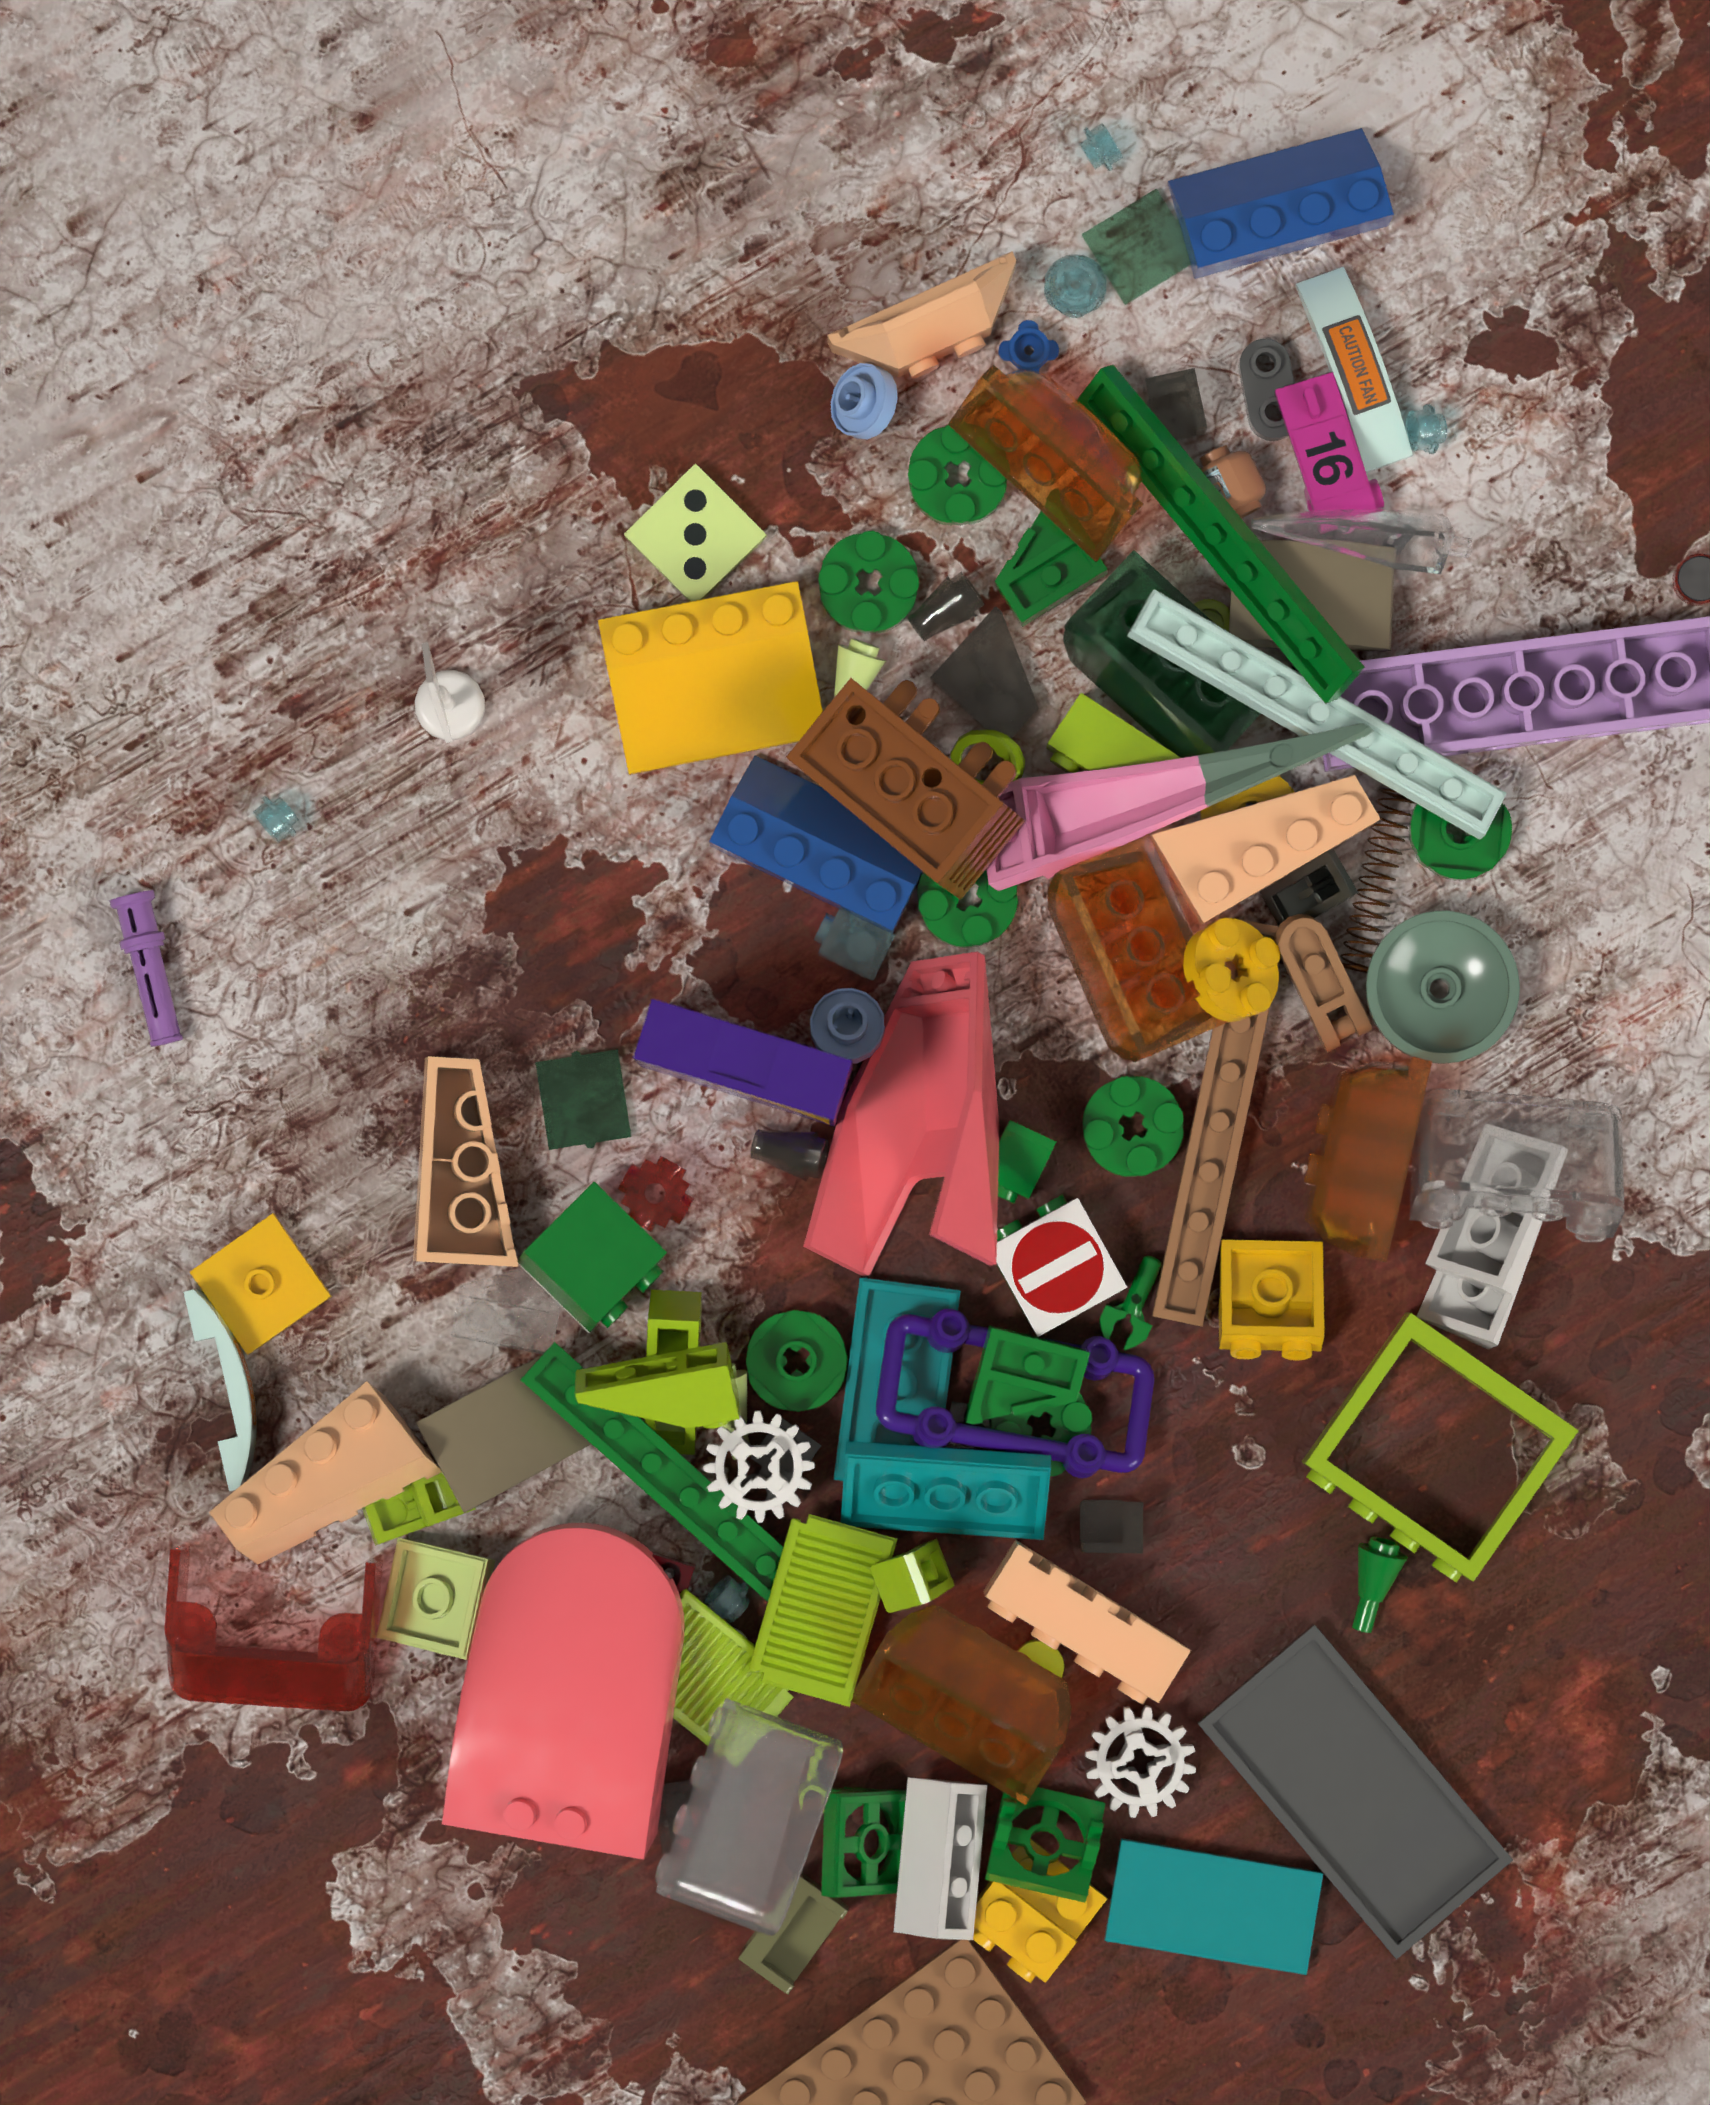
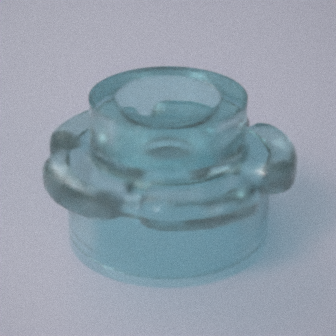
M1101 123L1092 130H1089L1087 127L1084 128L1087 139L1079 143L1091 165L1094 169L1104 165L1108 171L1113 170L1111 165L1122 159L1123 155L1104 124Z
M1425 404L1423 410H1412L1408 413L1406 433L1413 451L1424 450L1425 453L1434 454L1437 452L1439 444H1443L1446 441L1447 423L1442 413L1435 414V408L1430 404Z
M266 796L262 797L261 799L264 803L253 811L260 824L277 843H280L288 835L294 837L296 831L292 825L299 821L292 809L281 797H278L274 802Z
M726 1576L711 1589L703 1603L722 1619H726L731 1623L738 1619L749 1605L750 1600L746 1597L748 1585L745 1582L738 1583L731 1576Z

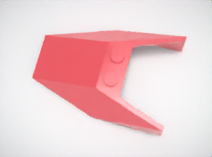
M977 951L912 961L885 1014V1033L881 1045L871 1057L863 1060L841 1105L803 1246L863 1277L870 1276L912 1188L919 1180L944 1177L929 1235L988 1265H996L999 1114L985 955Z

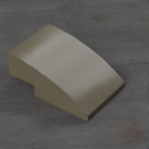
M1260 540L1351 651H1391L1395 551L1393 549L1326 542ZM1231 590L1229 633L1255 648H1279Z
M539 1357L416 1422L464 1513L591 1445L587 1439L520 1380Z

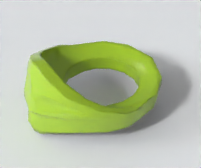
M971 730L958 738L950 752L951 760L959 765L965 748L972 744L985 742L995 750L998 756L1004 758V761L1014 764L1017 771L1012 781L1020 779L1024 774L1025 758L1020 746L1008 735L997 730ZM975 779V780L978 781L980 784H982V783L985 781V780Z

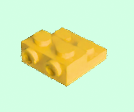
M1221 1240L1219 1349L1230 1350L1231 1356L1237 1359H1254L1261 1355V1350L1282 1351V1357L1288 1360H1305L1312 1357V1351H1321L1324 1341L1323 1242Z
M1030 1838V1844L1036 1853L1042 1856L1052 1855ZM1016 1846L1011 1853L1013 1858L1024 1869L1031 1871L1033 1861L1027 1856L1024 1847ZM1060 1860L1049 1864L1047 1875L1056 1876L1069 1871L1070 1868ZM989 1881L977 1897L973 1940L988 1951H991L995 1945L1012 1956L1007 1965L1029 1983L1036 1976L1046 1983L1077 1943L1076 1939L1105 1903L1107 1897L1091 1884L1086 1902L1084 1903Z

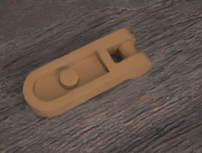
M1296 914L1289 916L1277 929L1275 943L1279 947L1280 957L1313 1024L1315 1033L1324 1050L1328 1053L1341 1046L1340 1040L1354 1033L1359 1037L1371 1031L1372 1026L1323 925L1310 915ZM1343 1006L1346 1015L1330 1022L1327 1013Z

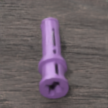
M154 890L138 892L109 900L111 908L117 909L124 938L119 942L120 948L124 950L125 954H130L151 1039V1047L183 1040L160 951V946L164 945L163 940L166 939L164 932L158 931L151 901L156 898Z

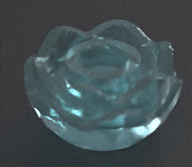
M1080 254L1067 255L1055 261L1047 270L1044 295L1048 304L1063 315L1070 318H1080L1098 309L1103 303L1106 295V276L1100 265L1091 258ZM1078 281L1080 288L1073 289L1071 282Z

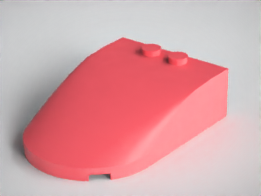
M560 1524L542 1529L519 1543L506 1554L496 1567L481 1599L468 1657L451 1751L442 1818L443 1825L644 1860L658 1831L685 1623L682 1601L673 1579H669L663 1568L652 1557L653 1552L638 1540L619 1530L599 1524Z

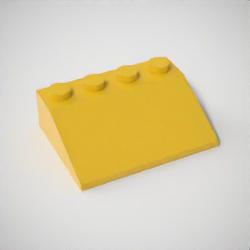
M798 581L598 620L629 775L798 743L823 712Z

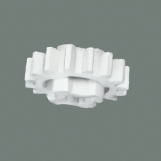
M757 1410L753 1416V1423L746 1424L739 1414L740 1419L734 1420L736 1429L733 1432L723 1426L718 1428L717 1432L724 1440L721 1445L708 1444L706 1448L707 1451L716 1456V1461L704 1464L703 1471L716 1473L717 1478L707 1486L709 1492L723 1491L725 1495L719 1504L722 1509L729 1506L732 1502L738 1505L737 1519L741 1520L746 1515L747 1510L755 1511L757 1523H763L765 1510L772 1509L774 1514L780 1519L784 1517L782 1506L784 1502L788 1501L795 1507L801 1504L799 1497L795 1494L796 1489L810 1490L812 1483L802 1477V1472L814 1469L815 1462L802 1460L801 1455L811 1447L810 1442L796 1443L793 1438L796 1436L799 1427L795 1424L786 1431L780 1428L782 1415L778 1413L773 1417L771 1423H764L761 1410ZM753 1432H765L775 1437L767 1445H751L742 1436ZM773 1448H776L777 1451L772 1455L768 1465L772 1475L766 1479L759 1474L754 1479L751 1478L746 1484H742L741 1482L746 1478L751 1466L746 1458L751 1454L756 1458H760L764 1454L767 1455ZM788 1449L794 1462V1472L790 1482L780 1473V1458ZM728 1451L738 1460V1476L730 1484L724 1467ZM751 1488H767L776 1495V1497L764 1501L750 1500L743 1496Z
M1147 1705L1144 1706L1141 1717H1134L1129 1706L1123 1707L1124 1720L1117 1722L1108 1714L1105 1720L1109 1730L1106 1733L1093 1730L1091 1733L1092 1737L1099 1743L1098 1749L1085 1750V1757L1096 1761L1095 1767L1085 1771L1087 1778H1100L1102 1781L1094 1790L1096 1796L1099 1798L1110 1793L1112 1795L1109 1805L1110 1809L1116 1811L1122 1803L1128 1804L1129 1816L1136 1818L1140 1806H1146L1152 1817L1157 1816L1156 1803L1162 1800L1170 1808L1175 1807L1176 1804L1171 1795L1176 1789L1180 1792L1188 1793L1190 1789L1181 1780L1182 1775L1196 1772L1194 1765L1184 1762L1185 1756L1195 1752L1193 1744L1180 1745L1179 1740L1187 1732L1185 1728L1181 1725L1170 1730L1168 1725L1170 1724L1171 1715L1164 1712L1158 1720L1152 1719V1709ZM1141 1727L1159 1732L1169 1741V1744L1156 1746L1144 1739ZM1123 1733L1125 1743L1119 1754L1106 1759L1111 1743L1118 1735ZM1142 1748L1146 1756L1154 1755L1156 1757L1154 1761L1147 1763V1772L1144 1774H1138L1135 1767L1126 1768L1125 1766L1126 1762L1134 1759L1133 1751ZM1174 1763L1169 1780L1163 1787L1157 1790L1155 1780L1162 1768L1171 1766ZM1125 1777L1136 1784L1139 1795L1122 1791L1111 1779Z

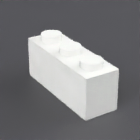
M908 1777L894 1932L935 1939L973 1940L987 1785Z

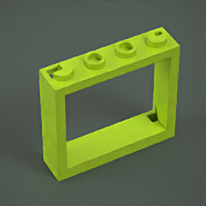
M1406 1312L1306 1454L1302 1463L1311 1469L1306 1478L1331 1495L1337 1487L1353 1499L1348 1507L1372 1524L1379 1516L1393 1526L1395 1529L1390 1534V1537L1415 1554L1421 1546L1437 1558L1431 1566L1456 1583L1462 1575L1474 1582L1579 1430L1412 1313ZM1409 1341L1418 1345L1550 1438V1441L1468 1558L1458 1553L1327 1460Z

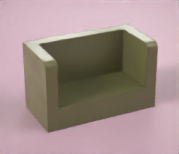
M800 1870L739 1952L738 1957L740 1961L787 1995L793 1989L798 1976L840 1918L843 1919L849 1911V1906L839 1898L821 1896L822 1886Z

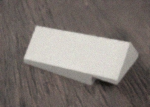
M1485 1125L1425 1263L1437 1271L1417 1314L1419 1319L1483 1348L1490 1349L1498 1346L1568 1151L1558 1146Z

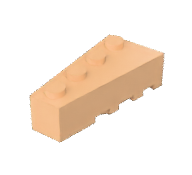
M1353 775L1155 833L1149 837V840L1201 926L1328 850L1374 825L1381 818L1356 776Z
M431 1056L425 1058L413 1261L519 1267L516 1250L514 1249L509 1213L504 1196L499 1160L493 1138L479 1059Z
M366 1381L209 1513L236 1550L258 1565L316 1536V1531L336 1521L342 1523L358 1515L357 1510L381 1498L388 1500L405 1491L403 1487L423 1477L429 1479L442 1471L387 1397Z
M1017 1540L1014 1541L983 1591L985 1597L991 1600L987 1606L989 1609L1012 1623L1017 1617L1034 1626L1031 1635L1057 1650L1060 1644H1063L1078 1653L1074 1662L1092 1674L1100 1677L1105 1670L1122 1680L1117 1689L1142 1705L1148 1697L1157 1703L1160 1702L1191 1652L1182 1643Z

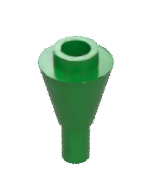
M1372 1536L1369 1543L1358 1544V1596L1360 1599L1352 1628L1355 1630L1372 1633L1379 1603L1383 1602L1408 1558L1399 1551L1400 1544L1393 1540Z

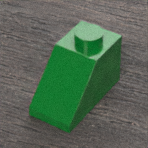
M1009 1120L999 1139L998 1197L1015 1204L1018 1195L1029 1199L1053 1151L1056 1141Z

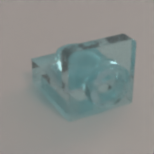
M840 907L836 917L826 913L814 941L822 944L818 952L819 956L870 981H874L895 935Z

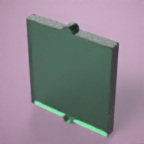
M1157 189L1081 234L1100 265L1098 273L1101 276L1106 275L1125 306L1191 266L1179 219L1174 218Z
M618 1049L582 1055L579 1051H574L571 1057L535 1062L549 1150L586 1145L587 1148L592 1149L598 1142L632 1137Z

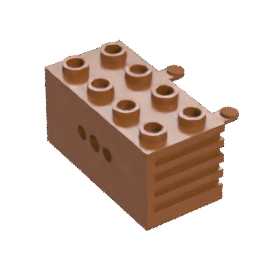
M850 678L786 758L937 884L961 900L1025 822L1023 818L998 799L1015 778L1016 767L1009 761H1002L997 764L986 780L980 784L974 778L992 758L993 751L989 744L985 742L977 743L960 764L957 765L922 736L940 712V706L936 700L932 698L924 699L909 718L903 721L899 716L917 695V686L913 682L905 680L899 683L885 702L882 703L855 680Z

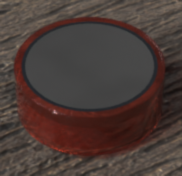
M1700 553L1690 555L1678 564L1673 573V589L1676 595L1689 605L1703 606L1710 603V555Z

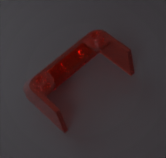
M180 1545L170 1549L165 1613V1641L169 1683L179 1697L197 1702L345 1712L359 1709L370 1699L374 1689L377 1650L376 1636L379 1622L383 1559L372 1558L365 1563L362 1613L342 1612L331 1616L321 1627L318 1652L216 1646L217 1621L214 1614L201 1603L187 1601L190 1546Z

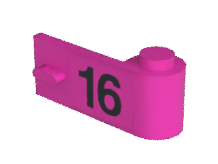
M1333 372L1275 389L1274 393L1305 485L1304 495L1309 516L1318 538L1378 520L1377 509L1384 508L1382 492L1376 478L1372 480L1367 478Z

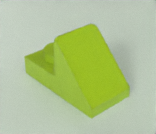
M937 1538L920 1544L906 1553L871 1566V1573L886 1611L889 1613L930 1602L955 1586Z

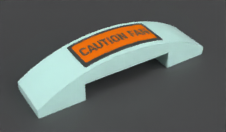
M1344 267L1296 283L1295 286L1312 332H1316L1328 368L1334 374L1366 473L1412 457L1413 454L1403 419L1381 354Z
M193 1289L183 1293L195 1342L212 1338L216 1340L238 1436L218 1441L228 1489L233 1491L248 1480L254 1458L257 1429L254 1390L247 1362L238 1341L206 1295L200 1289Z

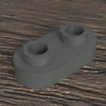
M1259 339L1250 343L1244 349L1239 360V375L1247 418L1251 430L1259 438L1266 441H1279L1288 437L1284 420L1282 418L1277 422L1270 421L1265 415V409L1270 405L1279 406L1274 393L1275 389L1294 384L1291 362L1288 352L1280 343L1271 339ZM1265 355L1272 358L1274 369L1269 372L1260 371L1256 366V359Z

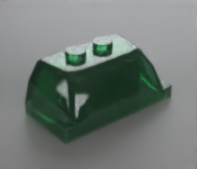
M1133 550L1064 625L1063 643L1069 660L1161 745L1179 757L1185 758L1227 751L1261 713L1127 636L1153 589L1214 623Z

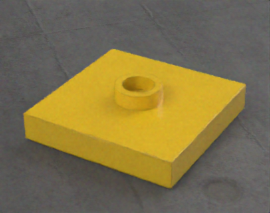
M274 1213L190 1271L192 1277L220 1314L247 1355L256 1351L332 1297Z

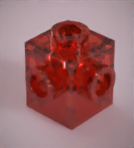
M661 1155L656 1164L645 1159L641 1167L632 1163L618 1187V1190L625 1194L621 1204L630 1208L627 1214L641 1227L650 1232L654 1230L656 1224L665 1229L668 1228L671 1221L680 1225L695 1198L687 1194L692 1185L682 1180L687 1170ZM655 1183L662 1185L665 1190L664 1199L656 1204L650 1203L645 1195L647 1187Z

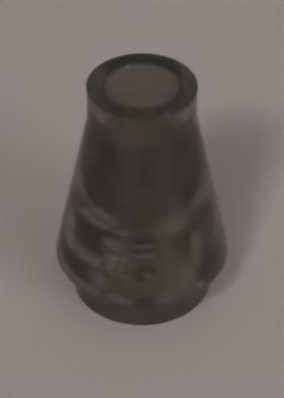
M961 571L953 578L948 575L920 607L907 618L925 642L938 633L978 616L976 611L984 606L985 602L967 576Z
M757 1129L751 1146V1159L763 1161L804 1181H807L809 1177L820 1179L827 1161L829 1140L819 1138L817 1132L765 1131Z

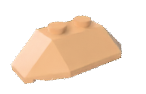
M1011 251L931 289L828 334V345L831 352L859 363L879 366L897 377L910 372L911 377L914 379L937 369L940 366L938 359L953 352H956L958 358L980 350L986 345L983 339L991 335L1014 274L1016 258Z

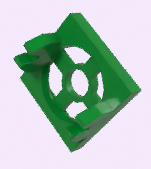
M1006 1780L985 1880L1085 1903L1092 1871L1100 1848L1099 1841L1104 1827L1102 1819L1106 1803ZM1035 1806L1044 1807L1041 1823L1033 1825L1029 1830L1012 1826L1013 1819L1023 1810ZM1059 1810L1066 1812L1077 1822L1083 1835L1084 1843L1065 1839L1062 1831L1056 1826ZM1047 1831L1057 1838L1059 1849L1052 1855L1042 1856L1032 1849L1030 1838L1037 1832ZM1008 1844L1024 1847L1027 1856L1033 1861L1031 1871L1024 1869L1013 1858ZM1061 1856L1079 1860L1075 1866L1065 1873L1056 1876L1047 1875L1049 1864L1056 1862Z
M832 1787L829 1788V1792H825L821 1896L837 1898L897 1893L907 1789L879 1790L860 1787H844V1789ZM863 1805V1824L857 1829L854 1836H845V1822L848 1816L859 1806ZM880 1810L883 1811L889 1824L890 1834H888L885 1827L879 1824ZM874 1829L879 1838V1845L876 1853L869 1858L864 1851V1839L867 1833ZM888 1852V1856L881 1870L878 1872V1863H880L885 1858ZM844 1853H855L856 1858L861 1861V1877H852L846 1872Z

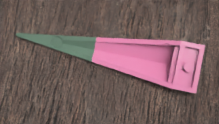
M1361 723L1281 741L1192 757L1109 769L1017 779L1007 786L998 799L1023 818L1025 822L987 867L988 883L994 889L1000 891L1040 876L1049 879L1369 735L1373 729Z

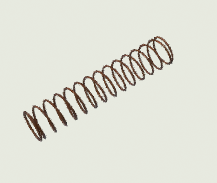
M1380 788V789H1379L1380 792L1385 793V794L1390 795V796L1395 797V798H1379V799H1377V803H1378L1379 805H1381V806H1383V807H1385V808H1387V809H1389V810H1392V811H1376L1377 813H1390V814H1399V815H1405V816H1412L1410 813H1406V812H1403V811H1400V810L1391 808V807H1389V806H1386V805L1380 803L1379 801H1380V800H1392V801H1401V802H1408V803H1415V802L1409 800L1408 798H1406V797L1403 796V795H1398V794L1390 793V792H1396V791H1394V790H1392V789H1388V788ZM1381 818L1382 821L1389 824H1374L1370 827L1373 831L1387 837H1369L1367 840L1372 845L1384 850H1366L1364 852L1369 858L1381 863L1371 862L1361 865L1363 869L1378 876L1365 875L1358 878L1360 882L1376 889L1361 888L1357 889V891L1393 894V891L1361 880V878H1376L1396 881V878L1364 867V865H1379L1399 868L1398 865L1367 854V852H1382L1402 855L1401 852L1370 841V839H1385L1405 842L1404 839L1388 835L1373 828L1374 826H1387L1408 829L1407 826ZM1358 892L1357 895L1373 902L1357 901L1352 905L1356 909L1370 915L1354 914L1349 916V918L1353 922L1367 928L1351 927L1347 928L1346 931L1350 935L1365 941L1348 940L1344 941L1343 944L1347 948L1362 954L1345 953L1341 954L1340 957L1346 962L1351 963H1342L1344 968L1367 973V966L1350 961L1343 956L1372 958L1373 954L1353 948L1346 943L1377 946L1380 943L1358 936L1349 930L1383 933L1384 930L1361 923L1352 917L1387 920V917L1359 908L1355 904L1390 907V904L1369 898Z

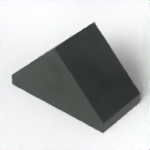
M1333 848L1260 891L1278 926L1289 916L1296 914H1305L1317 918L1358 893Z

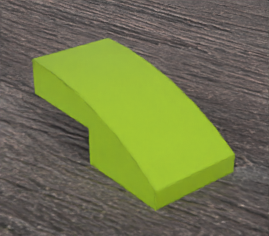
M442 1472L429 1479L423 1477L403 1487L405 1491L388 1500L381 1498L362 1508L375 1545L464 1514Z

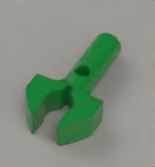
M1148 1255L1143 1257L1124 1302L1115 1307L1105 1305L1099 1317L1102 1335L1104 1338L1109 1339L1113 1332L1114 1324L1118 1320L1124 1319L1127 1314H1130L1129 1322L1132 1326V1332L1128 1336L1123 1350L1133 1348L1145 1341L1153 1326L1145 1322L1142 1309L1162 1267L1161 1261L1156 1257Z

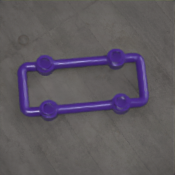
M943 1309L938 1311L933 1317L902 1314L895 1317L889 1324L886 1332L876 1399V1415L879 1422L886 1429L913 1435L915 1442L919 1446L929 1448H944L949 1442L1010 1453L1051 1455L1052 1461L1062 1462L1065 1470L1077 1478L1091 1477L1099 1469L1117 1473H1128L1137 1469L1142 1463L1146 1449L1154 1387V1371L1144 1358L1118 1352L1115 1345L1109 1339L1102 1336H1093L1086 1339L1082 1345L1051 1340L1083 1348L1090 1352L1084 1377L1089 1380H1102L1109 1376L1112 1371L1134 1376L1125 1452L1121 1453L1105 1450L1102 1442L1090 1434H1079L1067 1443L957 1423L952 1414L939 1406L926 1408L919 1415L896 1411L907 1334L927 1337L929 1344L935 1350L951 1353L960 1349L963 1344L984 1347L988 1328L970 1325L967 1318L955 1309Z

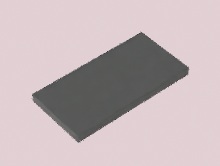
M1314 1624L1197 1722L1396 1959L1513 1861L1510 1855Z

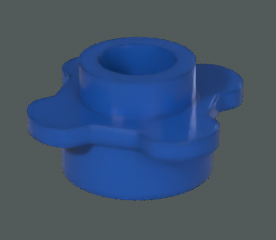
M1025 320L1019 324L1018 331L1012 336L1011 340L1003 341L1000 344L998 352L1003 361H1010L1019 370L1021 379L1033 381L1038 378L1039 369L1047 361H1053L1058 357L1059 346L1056 341L1047 339L1045 334L1039 330L1036 322ZM1031 346L1034 350L1033 354L1026 355L1024 348Z

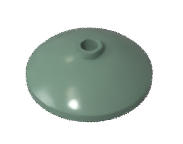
M1455 911L1425 912L1397 925L1377 946L1367 971V1004L1379 1031L1395 1048L1404 1054L1429 1063L1448 1064L1460 1062L1475 1057L1489 1049L1508 1029L1519 1001L1520 982L1518 969L1507 944L1486 923L1470 915ZM1434 980H1442L1447 984L1448 993L1442 999L1435 998L1430 992V985Z

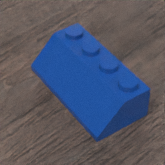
M1362 128L1168 181V187L1194 279L1387 227L1394 215L1381 166Z
M754 755L734 790L709 840L711 847L890 934H893L923 873L921 869L822 787Z

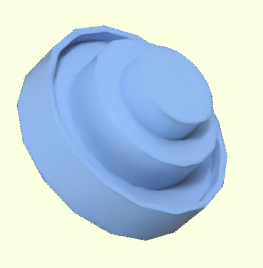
M859 363L850 367L840 377L833 390L831 416L836 428L844 434L858 439L867 440L879 435L891 421L898 400L897 385L892 375L884 368L868 363Z
M854 988L836 989L824 995L815 1005L810 1018L811 1038L817 1050L850 1059L852 1064L859 1063L871 1057L880 1047L885 1033L884 1014L878 1002L866 992Z

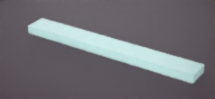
M1155 589L1149 594L1127 635L1134 641L1299 736L1361 723L1368 725L1373 729L1369 735L1329 753L1479 840L1486 835L1507 794L1342 697L1325 704L1299 672Z

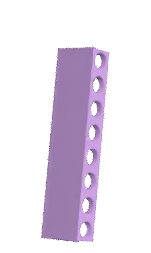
M1710 616L1361 660L1360 662L1365 668L1340 696L1444 757L1710 723ZM1330 753L1323 755L1325 772L1354 768Z

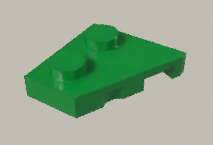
M1057 490L1049 493L1044 501V507L1031 528H1027L1018 543L1016 552L1011 560L1006 562L995 580L997 589L1022 627L1108 574L1107 567Z
M989 1325L964 1418L965 1422L974 1425L983 1423V1420L1009 1414L1015 1416L1033 1412L1041 1407H1056L1077 1402L1090 1352L1083 1348Z

